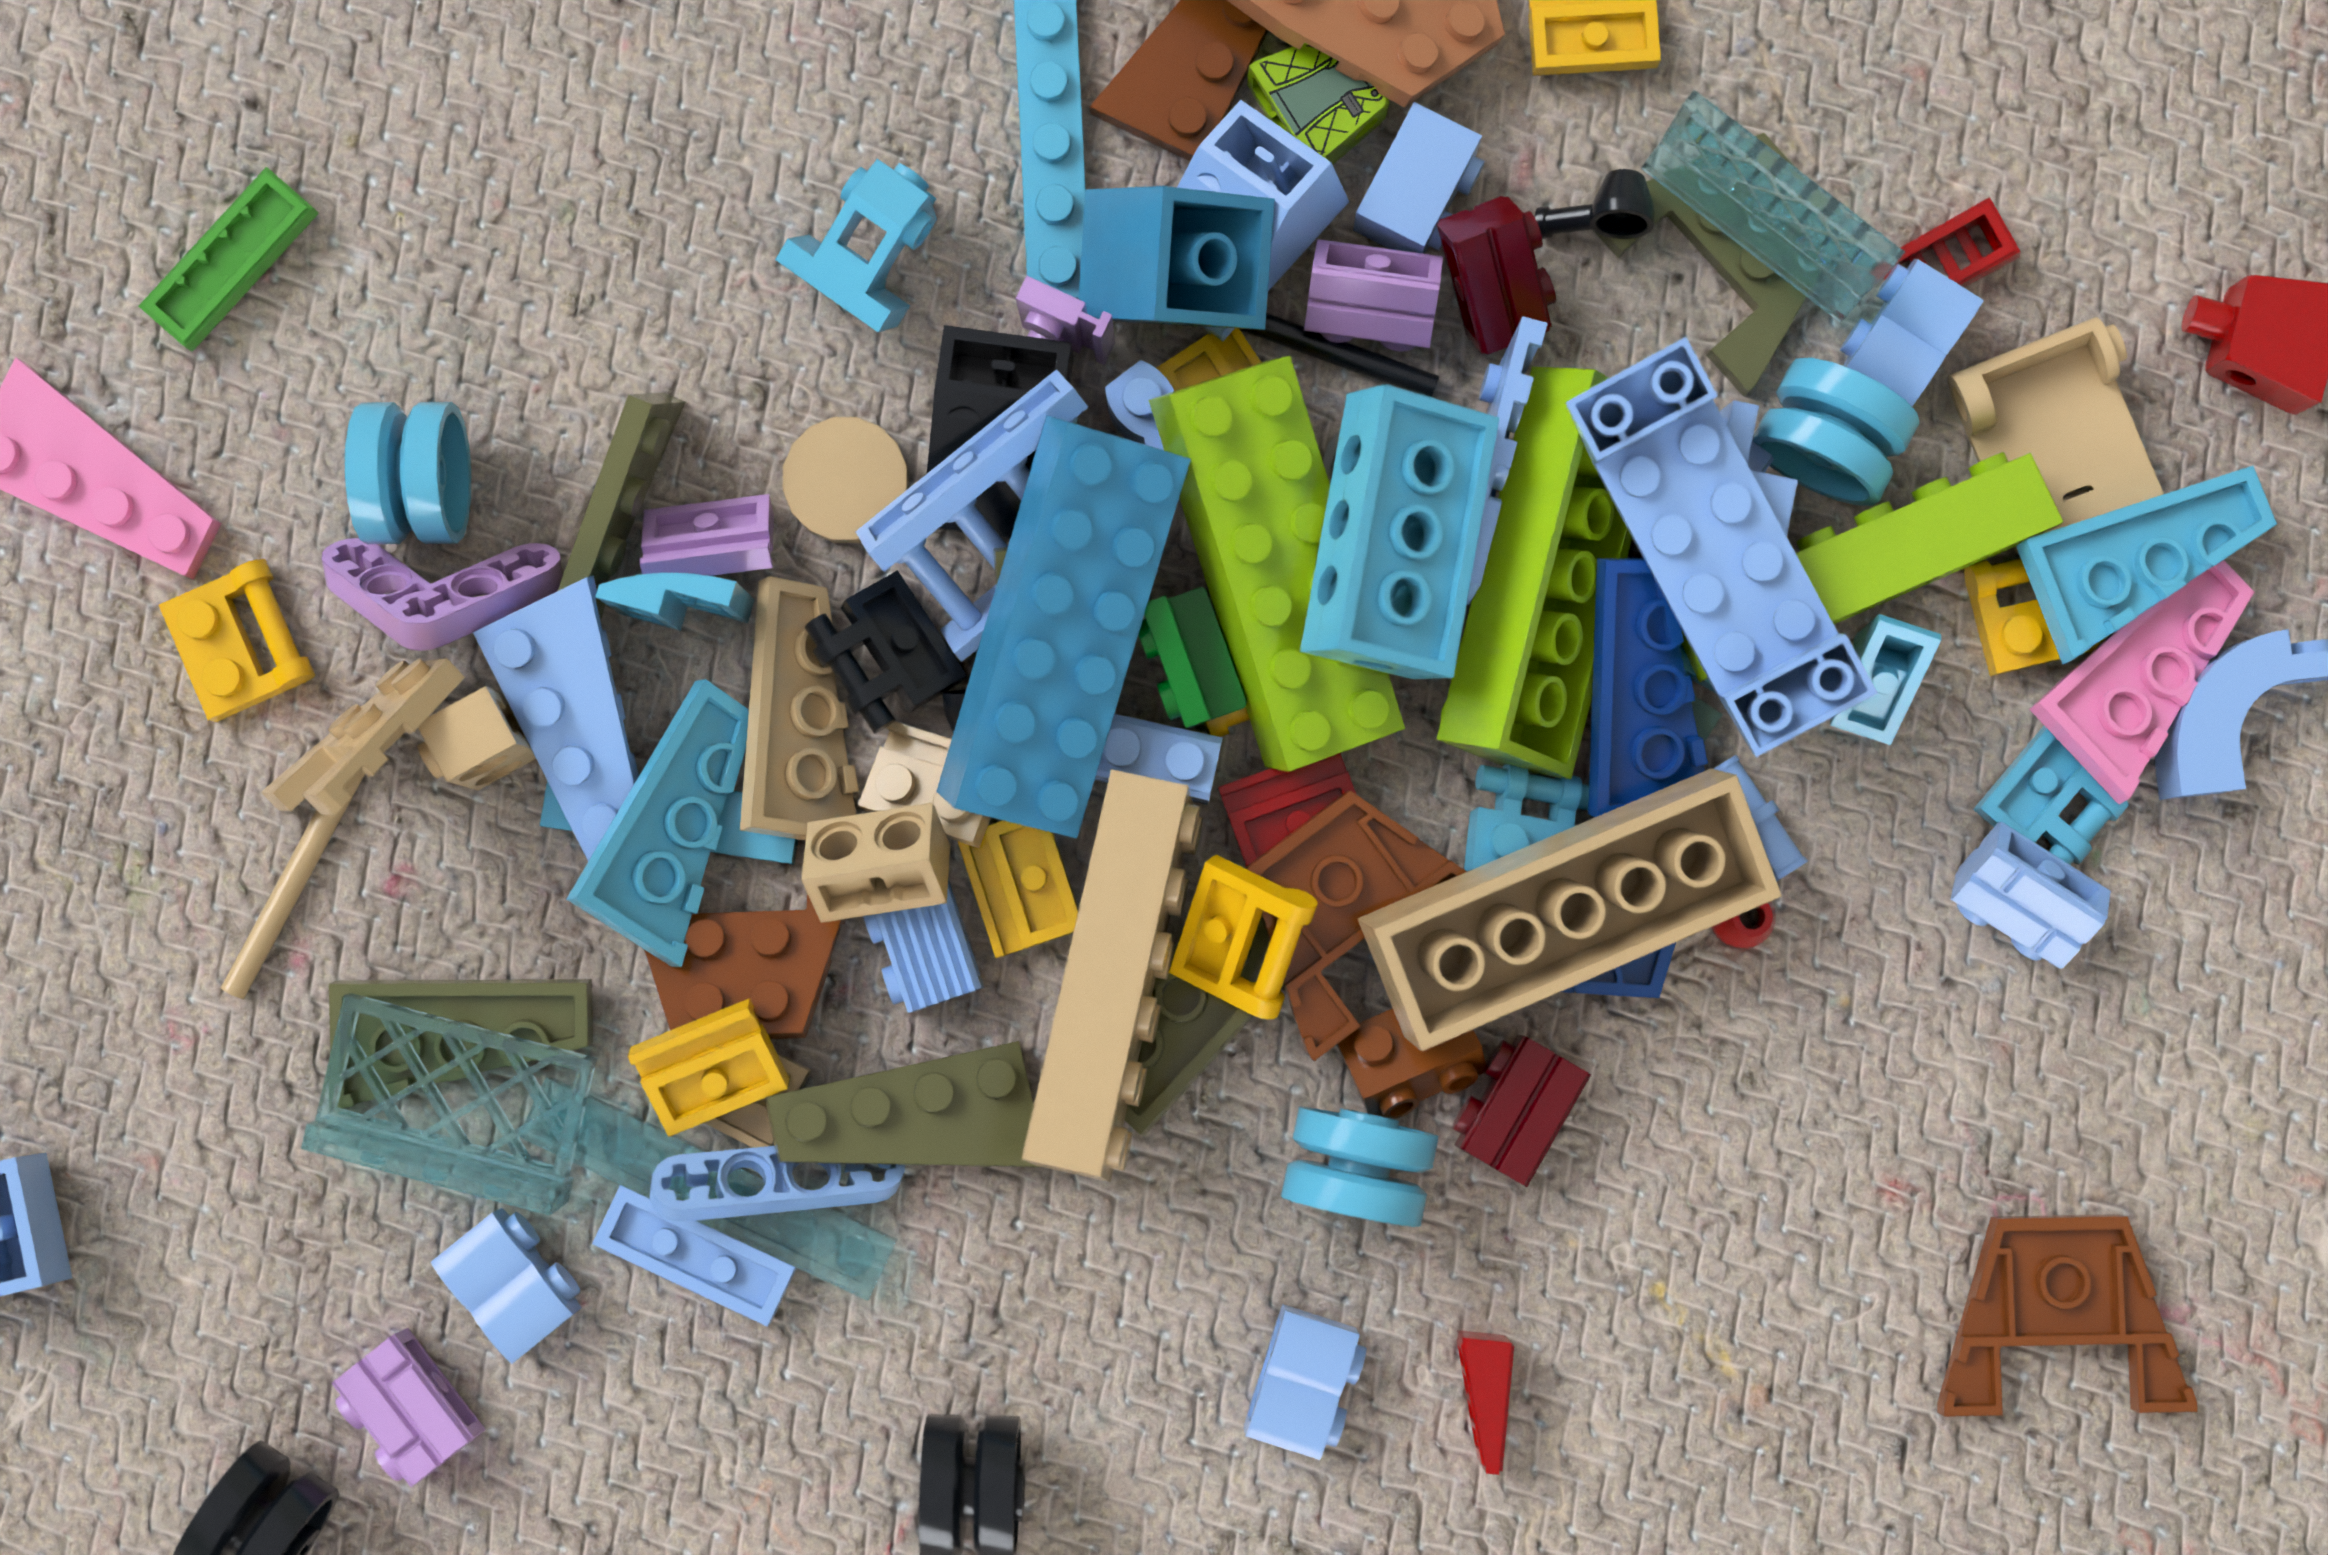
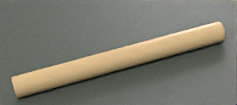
M363 777L347 791L352 798ZM350 801L336 815H323L317 810L315 811L220 987L226 993L240 999L246 997Z

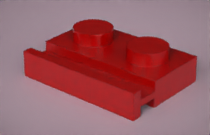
M1341 753L1290 772L1270 768L1217 788L1245 867L1347 790H1351L1356 794Z

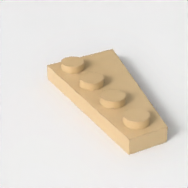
M768 576L758 583L740 831L806 841L807 822L856 815L853 793L859 791L855 765L848 764L843 729L849 728L845 702L839 703L835 674L831 667H822L813 653L817 646L805 629L807 623L824 613L832 622L827 587Z

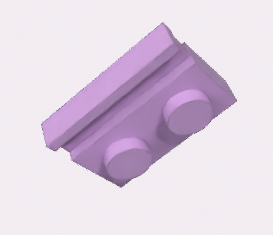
M1026 276L1017 294L1016 303L1022 327L1029 330L1027 336L1071 342L1072 350L1080 353L1084 345L1095 351L1096 362L1105 365L1115 344L1112 314L1103 311L1100 319H1097L1087 314L1086 302Z
M764 494L644 510L641 540L643 558H640L642 574L666 572L714 576L773 568L771 551H773L774 513L770 495Z

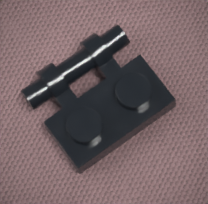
M898 570L845 599L841 609L850 621L851 626L838 632L826 613L817 616L805 625L806 631L817 646L813 650L814 655L823 668L831 667L848 693L844 700L854 716L861 714L874 734L887 728L895 721V718L883 701L886 697L896 692L909 713L940 696L943 692L962 683L967 676ZM863 645L867 647L883 672L871 680L868 679L852 654L854 650Z

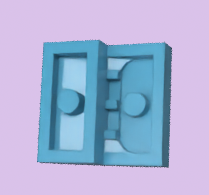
M666 572L640 574L599 584L595 596L621 615L681 631L687 607L748 623L755 601L736 581L708 575Z

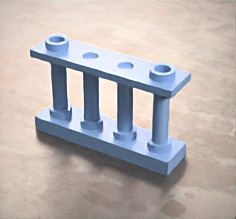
M1057 369L855 531L867 553L883 572L895 563H905L950 615L952 620L941 628L940 631L953 653L961 662L973 652L977 653L996 585L972 603L924 546L926 538L944 523L955 522L995 570L993 548L1008 547V545L976 508L977 497L995 482L1005 481L1022 501L1030 473L1025 464L1027 457L1037 449L1046 415L1076 424L1078 415L1088 408L1080 395Z

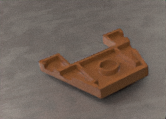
M1347 790L1245 867V869L1284 888H1295L1311 894L1318 902L1311 923L1303 925L1283 982L1305 1051L1313 1061H1316L1360 1027V1024L1322 975L1323 969L1365 938L1357 918L1467 872L1419 840L1417 836L1351 790ZM1263 910L1261 918L1270 942L1278 917Z
M808 894L807 908L805 910L692 914L684 944H687L688 947L682 967H671L645 950L670 1030L750 998L754 1005L753 1011L759 1023L763 1024L770 1039L806 1038L832 963L831 956L838 935L846 919L821 923Z
M2107 1214L1999 1216L1990 1218L1937 1401V1413L1944 1417L2003 1416L2000 1348L2003 1346L2128 1344L2131 1410L2138 1413L2198 1412L2197 1400L2193 1389L2187 1386L2177 1357L2180 1355L2172 1333L2166 1331L2154 1299L2157 1293L2128 1216Z

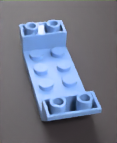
M1684 337L1565 402L1598 475L1712 687L1754 756L1757 757L1878 693L1847 635L1840 634L1836 630L1713 401L1718 395L1687 337Z

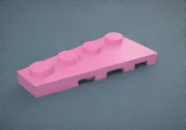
M15 357L0 387V490L194 580L222 523L161 473L155 471L116 436L94 421L83 409L55 389L27 363Z
M2224 560L2116 632L2110 634L2029 710L2118 805L2129 800L2141 780L2138 778L2150 758L2157 755L2169 735L2167 730L2181 707L2189 702L2198 684L2196 681L2197 677L2206 668L2210 659L2218 654L2255 592Z

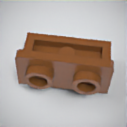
M1393 1008L1360 1022L1358 1029L1337 1044L1361 1096L1366 1113L1391 1119H1397L1411 1113L1418 1107L1419 1101L1442 1091L1446 1094H1452L1470 1087L1476 1082L1478 1076L1484 1073L1486 1067L1483 1049L1474 1029L1421 1051L1404 1037Z

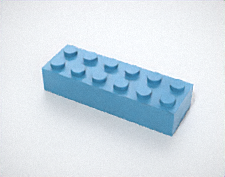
M1046 415L936 791L953 808L1073 838L1078 837L1191 460L1190 458Z

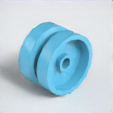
M1796 358L1790 364L1776 391L1778 400L1783 408L1769 409L1763 415L1752 441L1772 455L1774 460L1770 465L1771 468L1787 478L1797 479V483L1831 499L1856 506L1875 505L1880 501L1894 474L1887 457L1899 456L1906 451L1920 424L1918 413L1904 398L1890 388L1856 370L1821 359Z
M362 402L357 405L348 423L345 444V483L351 520L359 539L366 544H400L407 538L412 529L417 539L425 544H458L464 537L469 522L472 478L469 441L465 422L459 407L453 402H419L412 408L407 417L402 408L394 402Z
M1299 1106L1292 1138L1301 1148L1329 1155L1330 1158L1329 1163L1301 1159L1288 1163L1281 1197L1295 1203L1343 1215L1395 1225L1421 1227L1427 1194L1419 1185L1390 1177L1389 1174L1390 1169L1416 1173L1432 1169L1439 1136L1398 1125L1399 1120L1342 1108H1340L1338 1113Z

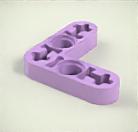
M359 538L334 542L322 552L324 575L329 590L398 644L407 649L418 651L442 647L557 592L563 577L560 553L556 548L541 543L516 546L431 584L378 544H366Z

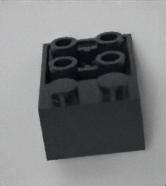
M944 325L934 390L927 473L1056 369L1070 383L1074 362L1072 343ZM1036 450L1027 457L1025 465L1029 470H1031ZM997 481L977 497L975 506L1001 538H1011L1021 500L1005 481ZM946 522L938 528L964 533L955 522Z

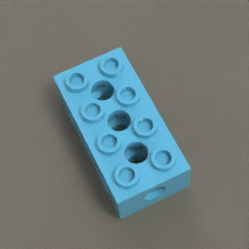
M1386 384L1347 393L1300 652L1410 679L1454 678L1500 417Z

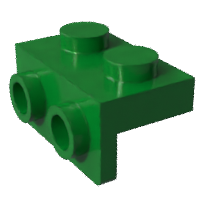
M1198 587L1171 598L1165 595L1148 601L1144 613L1146 619L1142 620L1138 635L1147 658L1150 659L1159 655L1168 680L1157 683V687L1169 720L1182 717L1185 728H1191L1245 708L1247 702L1206 589Z

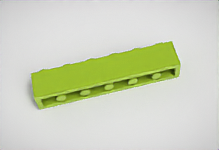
M2004 452L1998 453L1969 467L1968 470L1972 477L1953 486H1951L1947 476L1937 479L1911 492L1914 503L1894 511L1890 501H1887L1853 517L1858 527L1836 536L1833 527L1828 526L1798 540L1796 543L1800 551L1796 555L1833 624L1835 625L2007 551L2028 538L2046 533L2064 523L2031 452L2012 461H2008ZM1682 631L1684 641L1681 644L1699 683L1705 681L1708 677Z

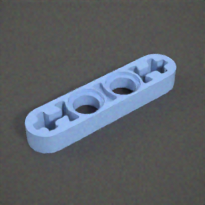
M775 1146L679 1154L668 1157L657 1165L652 1174L649 1198L652 1207L661 1217L677 1222L878 1203L888 1200L896 1193L905 1172V1165L878 1164L880 1168L890 1169L885 1171L882 1181L876 1182L872 1180L870 1172L861 1171L864 1169L865 1164H846L845 1172H850L847 1186H840L841 1165L820 1164L827 1171L828 1183L821 1189L806 1190L794 1181L792 1171L800 1163H778ZM739 1168H751L762 1176L764 1187L756 1195L749 1197L740 1196L730 1189L727 1182L729 1174ZM715 1171L717 1172L715 1187L717 1199H709L710 1186H707L709 1172ZM682 1176L686 1186L694 1187L690 1189L687 1200H676V1194L673 1190H665L670 1188L672 1177Z

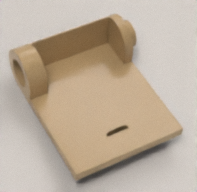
M2098 317L1948 375V385L1953 403L1978 462L2001 452L2005 453L2008 461L2031 452L2064 522L2050 531L2164 494L2116 381L2120 375L2119 362L2127 359L2123 338L2114 324L2105 327ZM2013 547L2015 553L2018 554L2017 547Z

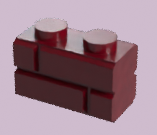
M1499 196L1476 205L1474 210H1463L1440 219L1437 223V228L1465 334L1480 353L1489 355L1507 348L1522 316L1548 323L1546 332L1550 331L1552 324L1547 306L1556 303V294L1544 267L1538 269L1534 250L1541 248L1543 241L1534 215L1530 211L1523 213L1508 196Z
M1517 1034L1512 1044L1505 1040L1498 1044L1484 1070V1073L1492 1077V1080L1480 1100L1472 1095L1469 1096L1460 1109L1452 1129L1460 1133L1454 1144L1456 1147L1519 1184L1528 1187L1590 1079L1591 1074L1534 1040Z

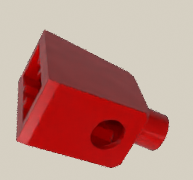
M2250 275L2229 287L2224 295L2223 302L2199 295L2192 297L2185 310L2181 329L2183 332L2212 340L2205 364V370L2210 376L2294 415L2322 402L2328 380V283Z

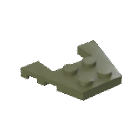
M1764 132L1646 181L1654 204V227L1665 217L1669 218L1753 310L1750 316L1706 355L1743 396L1748 394L1758 383L1848 226L1843 218ZM1596 233L1617 258L1621 257L1643 237L1615 239Z

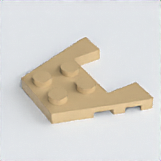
M419 658L410 665L405 660L399 662L376 683L375 686L380 690L363 706L360 707L358 704H355L340 715L328 728L330 734L276 778L261 793L279 811L291 812L306 798L320 814L336 815L352 799L347 791L365 774L368 777L373 776L389 759L384 752L406 731L409 734L413 733L465 677L448 658L425 661Z

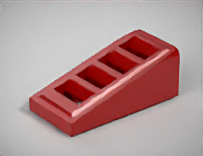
M1989 197L1875 261V264L1885 280L1897 264L1901 265L1909 260L1912 262L1914 259H1919L1927 264L1922 253L1933 248L1949 276L1948 278L1962 287H1966L2020 258L2021 251ZM1979 225L1993 250L1992 253L1985 257H1982L1968 232L1969 229ZM1954 237L1957 238L1971 265L1962 270L1959 269L1945 244L1946 241Z
M1457 1330L1458 1338L1456 1340L1476 1454L1486 1474L1499 1475L1500 1471L1503 1472L1515 1346L1505 1335Z

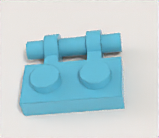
M2043 726L1973 810L1993 827L2002 821L2033 842H2036L2041 835L2044 836L2052 846L2049 852L2071 865L2072 863L2080 864L2092 850L2089 842L2108 820L2116 821L2129 804L2125 801L2118 805L2057 738ZM2079 792L2085 797L2088 804L2072 824L2068 825L2058 815Z
M1510 764L1503 765L1502 768L1480 765L1476 773L1475 787L1477 790L1496 793L1495 809L1477 807L1470 811L1464 870L1468 872L1576 826V810L1588 811L1589 785L1582 784V780L1578 776H1572V779L1559 777L1554 779L1529 774L1528 769ZM1523 799L1549 803L1548 820L1521 815Z

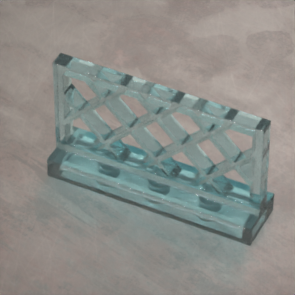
M1693 90L1682 104L1659 145L1641 168L1840 323L1850 314L1857 303L1896 265L1905 253L1696 90Z
M349 993L343 997L316 1119L306 1125L301 1149L550 1216L569 1202L574 1177H570V1171L597 1058ZM359 1013L380 1018L394 1042L367 1057L354 1035ZM400 1024L415 1027L416 1029L405 1034ZM426 1031L441 1034L455 1056V1059L430 1074L410 1043L411 1040ZM461 1040L478 1045L467 1051ZM488 1047L504 1051L518 1074L493 1090H490L471 1058ZM398 1049L417 1082L391 1097L372 1064ZM350 1055L355 1065L346 1070ZM522 1056L536 1059L540 1062L529 1068ZM550 1063L577 1070L571 1096L552 1107L533 1075ZM460 1065L479 1098L452 1113L433 1080ZM358 1072L361 1073L379 1105L364 1114L338 1108L343 1081ZM522 1081L541 1115L514 1130L495 1096ZM420 1088L424 1091L441 1120L426 1130L409 1127L396 1105L398 1101ZM482 1104L503 1136L487 1147L471 1143L457 1119ZM568 1107L563 1125L557 1113ZM384 1111L389 1121L373 1116ZM545 1120L559 1143L555 1164L551 1165L533 1160L520 1140L519 1135ZM445 1127L451 1138L435 1134V1132ZM507 1143L513 1154L496 1149Z

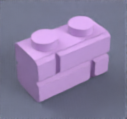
M1317 239L1304 331L1320 333L1324 338L1335 343L1348 342L1353 338L1380 341L1384 347L1394 351H1409L1416 346L1430 348L1441 281L1443 256Z
M409 1328L390 1336L332 1383L340 1394L335 1402L341 1415L356 1429H361L365 1426L380 1446L375 1450V1456L382 1469L396 1481L404 1478L410 1487L425 1479L486 1430Z

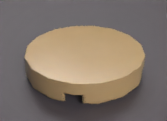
M832 417L810 426L792 444L783 465V493L792 514L813 535L833 543H861L855 531L909 489V469L897 442L880 426L859 417Z

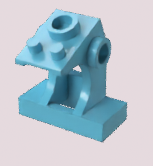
M876 159L868 171L863 167L858 168L844 185L840 199L845 204L822 243L811 235L787 238L775 260L875 331L882 332L898 327L910 305L885 288L886 279L903 247L907 245L915 250L929 235L937 221L933 204L937 199L926 191L929 188L928 183L907 166L898 163L893 170L879 159ZM864 216L887 232L870 261H867L847 247L853 232Z

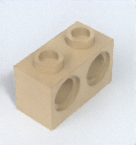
M487 686L429 716L418 727L424 739V742L417 745L418 751L431 774L436 779L444 776L447 782L477 791L536 759L504 694Z
M933 802L807 822L801 880L821 923L947 903L950 844Z

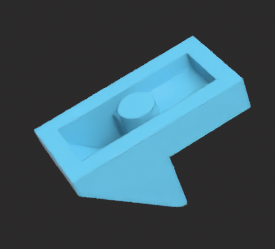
M1878 614L1855 635L1853 640V648L1878 694L1830 718V726L1891 745L1942 640L1941 634Z

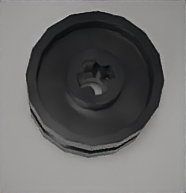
M928 1414L923 1434L919 1486L920 1555H962L966 1522H973L975 1555H1017L1019 1522H1023L1026 1472L1025 1459H1021L1020 1416L987 1415L979 1427L976 1457H969V1432L962 1415Z
M260 1440L252 1444L238 1457L220 1478L185 1529L173 1555H307L330 1517L340 1493L337 1488L312 1472L294 1479L286 1486L290 1475L291 1462L289 1458Z

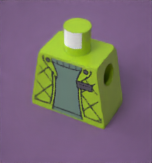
M1305 42L1300 50L1290 47L1250 64L1247 86L1267 118L1329 160L1333 165L1376 129L1386 118L1389 107L1388 98L1379 94L1372 84L1366 81H1355L1335 70L1339 61Z

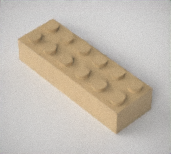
M1111 769L1022 1155V1160L1035 1166L1111 1182L1114 1169L1124 1171L1126 1168L1133 1136L1132 1132H1128V1128H1123L1128 1105L1139 1107L1147 1068H1142L1143 1063L1138 1062L1142 1041L1154 1042L1161 1012V1005L1157 1004V998L1152 997L1156 978L1167 980L1169 976L1175 942L1171 941L1172 934L1167 933L1171 915L1182 916L1189 879H1185L1186 870L1181 869L1184 853L1196 854L1203 823V817H1199L1200 806L1193 804L1188 785Z
M1708 769L1357 919L1404 1037L1418 1049L1424 1051L1782 897L1737 775Z

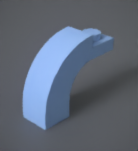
M2289 629L2280 630L2230 645L2220 650L2215 657L2210 659L2206 668L2196 679L2198 684L2189 702L2181 707L2167 730L2169 735L2155 756L2159 800L2220 794L2246 789L2240 737L2242 725L2249 709L2264 692L2274 686L2328 681V639L2291 644Z

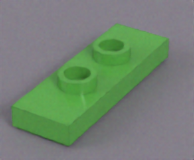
M265 167L142 301L139 307L180 344L193 352L313 221L319 212L268 167Z

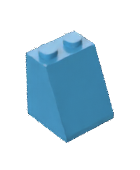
M1170 186L1086 189L1078 299L1086 302L1087 314L1097 319H1100L1102 312L1105 311L1112 314L1113 321L1265 330L1275 198Z

